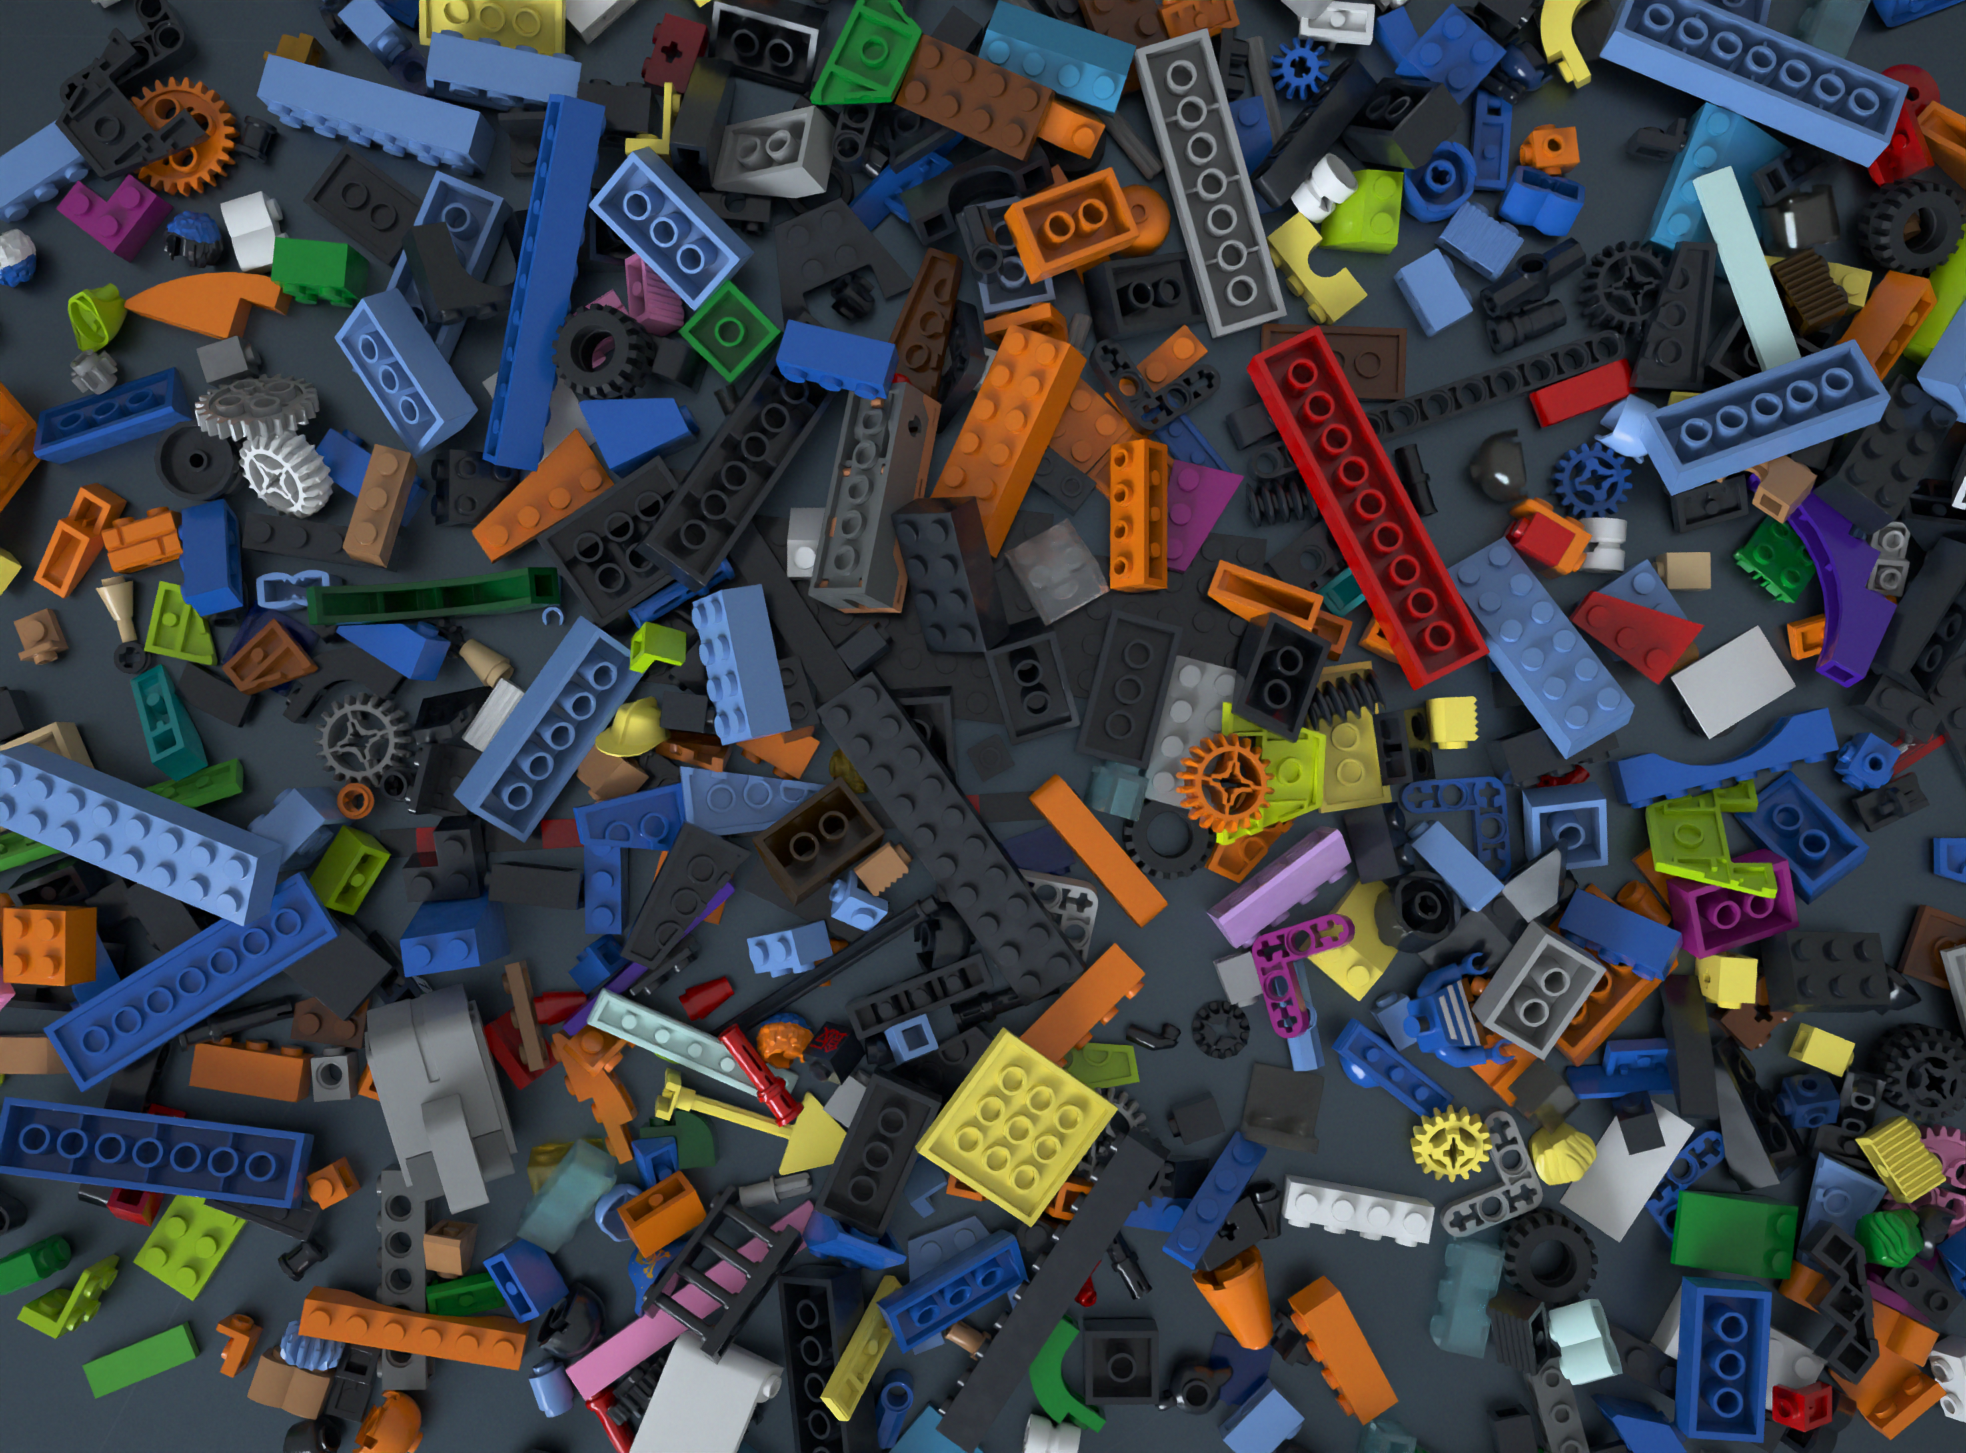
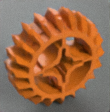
M1223 733L1214 734L1212 740L1209 737H1203L1200 739V747L1191 746L1188 748L1192 758L1184 757L1180 760L1187 770L1186 772H1177L1176 774L1178 779H1184V786H1178L1175 790L1177 793H1186V798L1180 802V805L1184 808L1192 806L1188 814L1191 820L1200 818V827L1209 828L1212 825V830L1216 833H1222L1224 829L1228 833H1235L1238 830V825L1242 829L1251 827L1250 818L1253 820H1260L1262 818L1258 807L1268 808L1271 806L1264 799L1265 794H1273L1275 792L1272 787H1267V780L1274 779L1275 775L1273 773H1265L1264 770L1271 761L1269 759H1258L1263 749L1260 747L1251 748V740L1249 738H1242L1239 741L1238 735L1235 733L1229 734L1226 738ZM1222 753L1221 761H1217L1215 770L1210 774L1203 773L1208 762L1216 755ZM1240 762L1247 772L1248 780L1240 773ZM1212 779H1229V783L1237 784L1238 787H1222L1221 783L1214 782ZM1202 786L1209 790L1211 794L1210 803L1214 804L1213 808L1205 799ZM1241 792H1246L1247 794L1243 802L1235 810L1229 812L1230 805H1234L1236 796Z

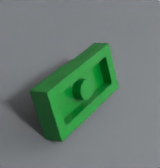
M489 1272L462 1277V1279L451 1278L452 1281L438 1284L437 1280H433L431 1286L426 1287L430 1314L460 1317L505 1306L504 1297Z

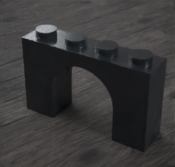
M528 209L514 211L503 225L516 263V273ZM446 221L411 226L408 229L401 243L428 324L442 322L444 326H449L463 321L465 317L476 316L478 320H483L496 316L500 311L510 310L515 280L507 285L493 286L484 284L469 275L457 257Z

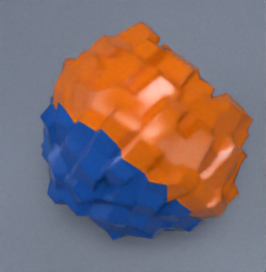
M792 1012L776 1013L770 1016L767 1021L761 1023L756 1037L757 1051L763 1061L771 1064L775 1069H789L797 1056L800 1057L801 1063L806 1061L802 1052L814 1038L812 1029L798 1014Z

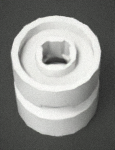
M1331 153L1326 154L1311 171L1312 175L1309 174L1291 196L1298 210L1315 223H1321L1335 210L1336 203H1343L1359 187L1357 179L1350 168L1340 158Z
M1615 518L1579 519L1585 525L1584 531L1591 534L1592 537L1583 551L1587 554L1586 559L1577 571L1588 573H1623L1625 551L1620 548V545L1626 542L1627 521Z
M1031 1414L1027 1423L1021 1453H1078L1081 1428L1076 1424L1063 1421L1054 1427L1047 1417Z

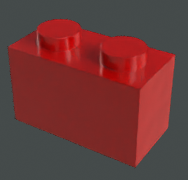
M1536 512L1527 517H1521L1518 522L1512 521L1503 537L1505 536L1528 567L1536 572H1540L1558 565L1575 533L1543 514Z

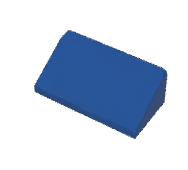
M673 1136L638 1139L631 1142L643 1192L678 1170H681L679 1169L676 1140Z

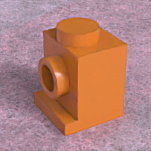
M345 1156L306 1177L309 1183L307 1185L309 1195L315 1203H319L322 1210L349 1197L361 1188Z

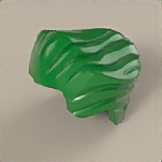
M1900 1208L1870 1213L1857 1220L1854 1239L1864 1247L1866 1262L1901 1268L1906 1266L1924 1248L1923 1239L1916 1226L1920 1219L1910 1209Z

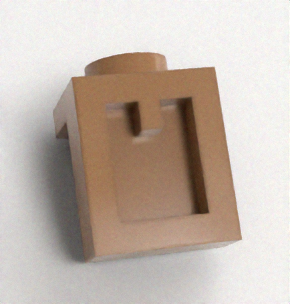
M46 608L14 621L25 651L18 653L21 661L35 662L36 665H43L58 659L57 653L69 649L53 609Z

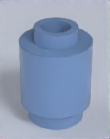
M550 1358L534 1365V1372L528 1376L539 1409L545 1411L548 1418L558 1416L570 1410L574 1406L572 1400L574 1392L563 1362H554V1359Z

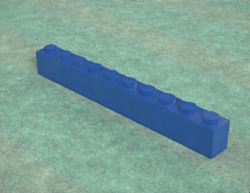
M549 94L482 458L495 465L536 472L538 463L541 462L544 455V444L542 441L545 427L548 426L551 419V409L549 407L551 394L555 390L558 381L557 365L552 362V355L557 354V350L552 348L553 340L558 341L560 334L556 333L559 325L564 327V318L571 312V301L569 298L572 284L576 281L578 275V265L576 263L578 250L585 238V228L583 226L585 213L589 209V203L592 201V192L590 190L592 176L599 164L598 144L606 127V118L604 116L606 106L567 95Z

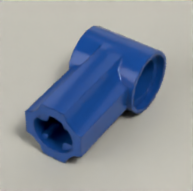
M903 1369L891 1370L886 1374L875 1405L878 1443L882 1449L894 1448L906 1413L913 1403L914 1380L911 1374ZM894 1386H901L905 1388L907 1393L903 1396H894L889 1392V1389Z

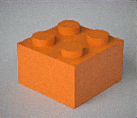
M33 904L4 908L3 982L69 986L96 981L97 907Z

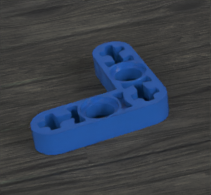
M1490 776L1425 780L1406 783L1401 788L1398 798L1400 805L1410 813L1421 814L1471 810L1474 857L1484 865L1485 861L1491 859V851L1487 848L1482 849V843L1497 844L1501 842V849L1493 848L1494 858L1501 860V866L1495 868L1493 875L1498 880L1508 875L1511 869L1507 800L1505 786L1499 779ZM1486 782H1488L1490 788L1496 789V795L1490 796V807H1498V813L1484 812L1480 814V807L1487 808L1486 797L1479 795V790L1485 788ZM1451 784L1456 785L1461 791V799L1455 805L1447 804L1442 796L1445 787ZM1431 785H1436L1434 798L1437 807H1432L1434 800H1421L1417 808H1415L1414 802L1408 801L1407 797L1409 794H1413L1414 787H1417L1419 793H1433ZM1487 818H1494L1499 823L1500 829L1494 838L1489 839L1482 834L1481 824Z
M1701 1128L1690 1135L1665 1173V1176L1674 1184L1670 1186L1663 1182L1656 1189L1659 1195L1655 1198L1650 1196L1644 1205V1208L1672 1243L1675 1228H1670L1667 1225L1666 1217L1671 1210L1677 1209L1679 1190H1685L1725 1157L1723 1137L1715 1130ZM1705 1138L1712 1141L1716 1140L1712 1144L1715 1149L1712 1153L1705 1150L1702 1151L1705 1148L1703 1142ZM1690 1149L1698 1154L1696 1157L1702 1160L1700 1164L1692 1155L1688 1154ZM1679 1158H1685L1689 1162V1172L1685 1176L1677 1178L1672 1173V1165Z

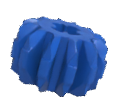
M1293 37L1292 51L1285 43L1279 45V50L1285 58L1272 55L1270 59L1273 64L1281 66V68L1269 71V76L1272 78L1282 77L1276 83L1274 89L1279 91L1285 85H1288L1287 99H1291L1295 89H1299L1300 100H1306L1307 86L1314 94L1320 92V87L1314 79L1321 82H1327L1329 79L1326 73L1320 72L1318 69L1329 67L1331 64L1330 60L1318 61L1317 58L1324 53L1325 48L1320 46L1314 53L1310 51L1314 41L1312 38H1308L1304 48H1300L1299 37ZM1298 60L1305 61L1304 68L1309 70V74L1306 76L1303 73L1300 78L1293 76L1295 70L1290 67V63L1294 62L1296 65Z

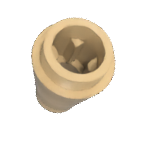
M474 638L468 640L460 649L459 654L484 686H491L494 689L501 678L509 680L513 674L514 668L510 665L508 658Z

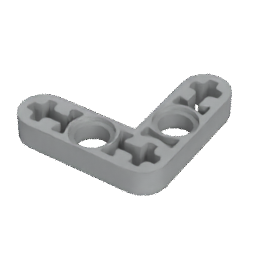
M1018 868L1026 881L1032 882L1031 888L1035 893L1042 885H1051L1056 889L1057 894L1053 899H1040L1048 912L1061 914L1059 927L1064 934L1065 929L1072 924H1078L1084 928V936L1077 940L1070 938L1068 940L1086 963L1098 909V892L1096 887L1083 880ZM1062 888L1067 889L1066 903H1061ZM1080 893L1087 894L1088 900L1084 902L1083 906L1077 905L1076 898H1079ZM1083 972L1076 975L1075 977H1073L1065 983L1077 981L1082 976Z
M1489 1109L1481 1117L1482 1124H1486L1489 1130V1137L1492 1143V1149H1489L1501 1182L1449 1202L1443 1207L1440 1213L1441 1224L1448 1233L1455 1237L1468 1236L1538 1207L1542 1201V1188L1516 1122L1510 1114L1502 1109ZM1495 1117L1501 1121H1506V1124L1502 1126V1132L1506 1139L1514 1138V1141L1502 1143L1499 1134L1489 1129L1494 1125L1493 1119ZM1508 1150H1517L1521 1158L1520 1163L1515 1168H1505L1502 1164V1156ZM1523 1184L1529 1189H1533V1191L1528 1193L1529 1199L1527 1201H1524L1521 1197L1510 1199V1202L1513 1204L1511 1208H1509L1506 1197L1502 1194L1503 1191H1506L1509 1196H1515L1521 1192L1520 1186ZM1494 1196L1500 1200V1210L1494 1215H1485L1482 1211V1203L1486 1198ZM1470 1204H1473L1474 1211L1480 1217L1479 1221H1476L1472 1215L1463 1218V1226L1459 1228L1454 1223L1449 1224V1221L1454 1219L1453 1213L1455 1211L1462 1215L1472 1213L1473 1211L1469 1208Z

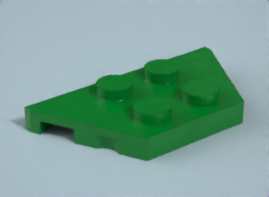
M857 0L810 96L811 103L815 105L893 101L910 67L923 31L915 21L906 15L903 7L897 0Z

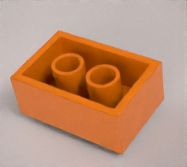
M1112 167L1015 202L1003 216L1031 284L1128 248L1140 236Z

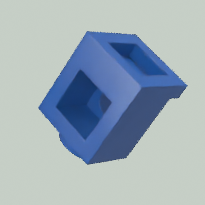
M605 934L586 947L584 951L576 956L580 963L568 972L585 995L631 961L620 956L619 952L622 947L612 934Z

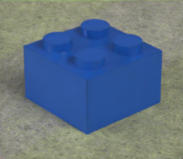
M1452 3L1404 56L1394 72L1402 79L1443 82L1458 105L1461 106L1507 51Z

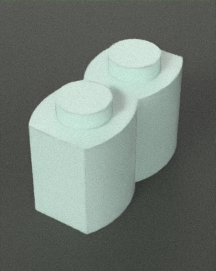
M1588 1299L1549 1311L1550 1320L1547 1322L1549 1334L1553 1341L1558 1342L1561 1348L1562 1357L1559 1358L1560 1369L1564 1377L1570 1379L1572 1385H1582L1623 1373L1620 1358L1610 1336L1607 1318L1599 1299Z

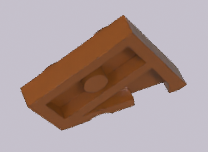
M273 618L222 669L238 690L249 696L313 673L318 669V666L283 623Z
M668 729L671 732V738L656 746V753L664 755L669 759L680 760L721 773L733 751V744L722 746L721 738L717 734Z

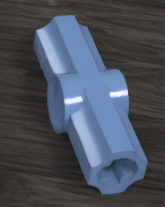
M1301 959L1294 961L1293 964L1309 1016V1026L1307 1031L1300 1037L1287 1038L1292 1066L1295 1072L1308 1071L1325 1066L1316 1024L1317 1013L1312 1004L1304 961ZM1279 975L1275 978L1278 996L1282 997L1287 993L1289 987L1287 980ZM1292 1000L1289 1002H1279L1280 1007L1293 1005ZM1290 1016L1284 1020L1285 1027H1292L1294 1024L1291 1022Z

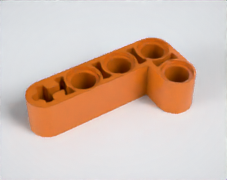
M1792 1259L1790 1279H1783L1777 1292L1819 1313L1805 1299L1824 1275ZM1872 1298L1874 1311L1872 1321L1875 1339L1878 1340V1343L1899 1356L1924 1367L1939 1333L1920 1321Z

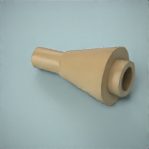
M124 575L101 580L103 587L96 588L114 621H117L122 643L137 640L131 618L133 617V581L125 582Z

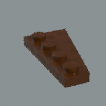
M929 247L888 343L896 345L899 356L895 373L907 376L915 388L937 401L964 261L958 255Z

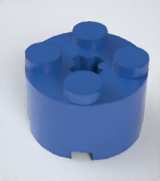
M1442 141L1432 152L1431 159L1425 165L1416 170L1402 167L1400 172L1404 173L1401 197L1402 206L1408 213L1423 223L1441 221L1455 214L1468 200L1474 190L1477 166L1471 153L1462 144ZM1439 178L1442 183H1434L1432 180Z

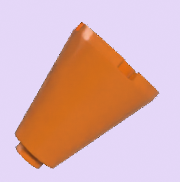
M1255 1245L1250 1246L1210 1272L1197 1269L1198 1272L1196 1274L1192 1272L1195 1285L1242 1347L1259 1350L1268 1345L1274 1330L1263 1258L1260 1250Z

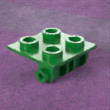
M1768 514L1746 546H1740L1732 555L1737 559L1735 564L1740 565L1748 573L1755 570L1751 578L1756 580L1762 576L1763 578L1759 585L1761 587L1766 586L1765 588L1775 596L1777 601L1783 600L1785 603H1795L1816 572V567L1805 544L1788 523L1784 522L1782 524Z

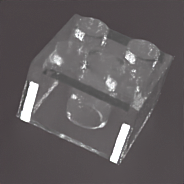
M1068 518L1004 553L1017 582L1045 626L1110 591L1098 562Z

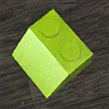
M1370 169L1354 171L1353 174L1359 186L1358 190L1343 203H1336L1335 210L1321 222L1320 235L1323 240L1319 244V248L1389 255L1398 243L1404 173Z

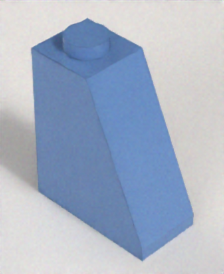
M1422 820L1408 832V835L1411 837L1408 839V843L1412 846L1415 857L1429 872L1435 873L1445 880L1442 883L1449 891L1453 890L1462 908L1479 912L1505 888L1439 821L1429 820L1426 823L1425 820Z

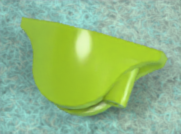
M112 283L91 290L85 289L71 297L68 301L69 317L78 348L82 352L89 349L96 352L103 348L118 334L128 312V309L124 308L126 300L119 296L117 287Z

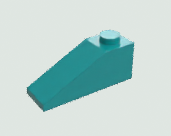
M160 664L131 679L130 683L152 764L176 782L208 766L201 738L182 699L174 694L176 687L166 667Z

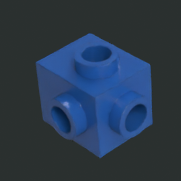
M1871 732L1855 733L1852 740L1846 742L1837 754L1839 761L1834 770L1844 776L1842 781L1854 789L1860 791L1864 788L1879 789L1880 786L1885 785L1891 779L1894 773L1893 765L1901 751Z

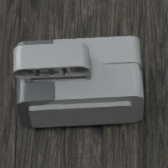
M459 983L422 994L415 999L408 998L367 1010L368 1031L364 1032L366 1058L406 1186H413L419 1203L445 1195L451 1214L490 1203L485 1182L514 1174L515 1168L512 1154L518 1153L476 1000L468 1001L464 985Z

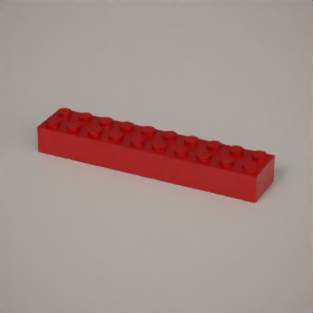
M1319 325L1253 356L1246 369L1413 691L1490 653Z

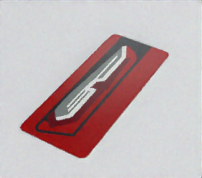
M1938 727L1926 744L1908 745L1900 739L1891 744L1901 751L1893 765L1894 773L1892 777L1946 742Z

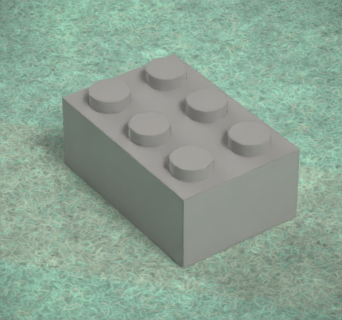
M1532 919L1471 1010L1483 1026L1544 1060L1607 969L1591 953Z

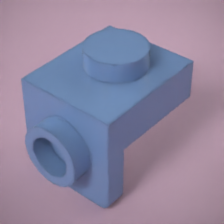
M850 870L842 880H837L831 888L829 895L830 900H832L831 917L863 931L870 932L888 913V901L857 888L858 875Z

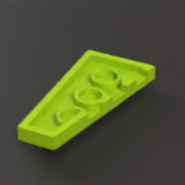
M1087 1043L1079 1051L1072 1047L1063 1056L1068 1062L1062 1068L1093 1090L1096 1087L1102 1089L1140 1082L1133 1046Z

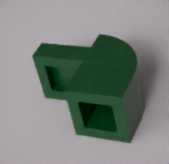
M677 1108L675 1110V1120L670 1118V1121L652 1116L649 1117V1122H645L640 1127V1139L673 1136L677 1140L679 1169L716 1166L720 1160L717 1129L711 1118L705 1113L692 1109L688 1112Z

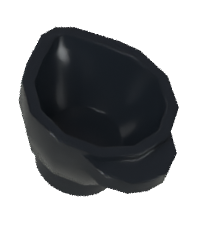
M1885 962L1892 1005L1874 1010L1882 1016L1889 1010L1899 1011L1922 1001L1914 987L1899 972H1896L1897 970Z

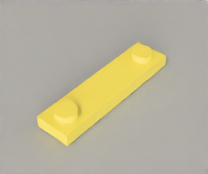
M884 1276L820 1396L839 1421L850 1420L893 1336L876 1302L902 1287L895 1276Z

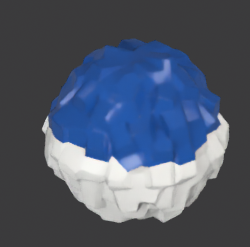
M9 230L0 236V284L12 288L20 282H27L32 279L37 266L35 245L30 237L21 230Z

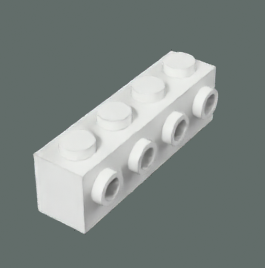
M1285 1174L1281 1193V1213L1284 1218L1289 1219L1288 1223L1291 1225L1309 1228L1310 1223L1324 1225V1230L1337 1234H1345L1346 1229L1360 1231L1359 1235L1361 1237L1371 1240H1381L1382 1236L1395 1238L1396 1243L1410 1247H1416L1417 1242L1429 1244L1435 1207L1427 1199Z

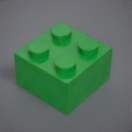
M275 237L271 281L281 287L283 293L293 295L295 301L317 304V299L331 300L330 304L335 306L353 307V302L359 303L362 298L366 297L369 261L349 244Z
M729 279L678 331L730 384H736L784 335V332Z

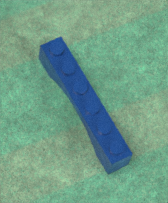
M1828 707L1813 708L1779 717L1769 732L1755 745L1737 756L1718 763L1688 765L1668 760L1655 753H1639L1608 761L1607 763L1618 803L1631 804V808L1635 809L1654 804L1653 797L1665 795L1666 800L1686 796L1688 795V788L1700 786L1701 791L1721 787L1723 786V779L1735 777L1736 782L1758 777L1757 771L1769 768L1770 773L1793 768L1792 761L1804 759L1805 764L1826 760L1828 759L1826 753L1839 750Z

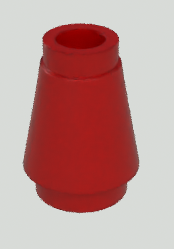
M724 975L719 979L717 978L685 989L686 993L678 998L691 1022L698 1018L702 1021L735 993Z
M542 991L543 995L534 997L539 1025L548 1024L550 1027L565 1021L587 1001V996L583 991Z

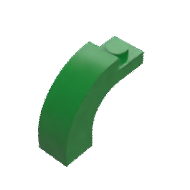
M1065 1313L1029 1367L1032 1388L1041 1406L1056 1422L1060 1424L1067 1413H1070L1069 1418L1077 1426L1084 1430L1090 1427L1098 1433L1106 1422L1105 1411L1098 1405H1086L1085 1397L1067 1383L1061 1372L1064 1354L1080 1332L1078 1321Z

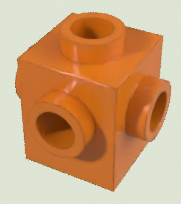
M1546 124L1534 128L1520 146L1521 165L1541 170L1551 177H1561L1563 173H1570L1580 162L1576 127L1556 128L1554 124Z

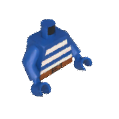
M1479 952L1466 955L1462 960V964L1456 965L1454 962L1428 973L1417 989V998L1407 1003L1409 1016L1405 1018L1403 1023L1405 1033L1409 1037L1417 1039L1419 1049L1423 1053H1435L1438 1059L1455 1068L1486 1064V1060L1490 1059L1496 1064L1503 1065L1515 1057H1504L1499 1052V1047L1512 1044L1508 1039L1498 1041L1489 1049H1484L1483 1047L1488 1045L1484 1029L1480 1020L1471 1010L1475 1000L1468 978L1462 979L1464 974L1478 975L1488 970L1489 966L1478 970L1472 966V960L1477 956L1483 955V953Z

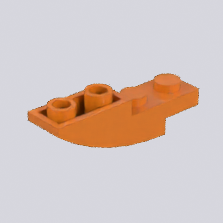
M564 1029L557 1031L552 1035L554 1041L551 1042V1050L556 1061L562 1062L567 1075L564 1076V1080L571 1096L576 1095L578 1102L593 1098L595 1103L591 1104L592 1112L596 1121L599 1124L603 1123L608 1136L605 1137V1143L612 1157L617 1156L619 1164L634 1159L631 1143L634 1139L627 1122L633 1120L639 1113L621 1079L613 1069L609 1073L603 1069L594 1078L562 1049L573 1035L570 1036Z

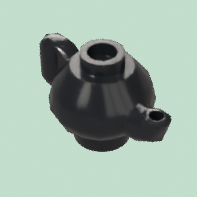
M1185 1362L1175 1369L1170 1378L1169 1389L1159 1392V1404H1155V1407L1158 1411L1162 1412L1176 1406L1186 1414L1196 1416L1207 1414L1216 1406L1220 1399L1221 1388L1232 1379L1234 1369L1232 1366L1226 1365L1213 1370L1201 1362Z

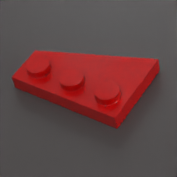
M1592 590L1588 592L1569 617V621L1658 685L1704 627V625Z

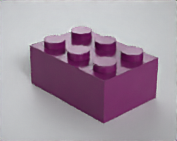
M1766 848L1731 859L1733 863H1772L1778 889L1775 898L1761 897L1679 876L1667 879L1666 884L1675 930L1682 933L1683 944L1681 948L1698 959H1703L1800 927L1788 859Z

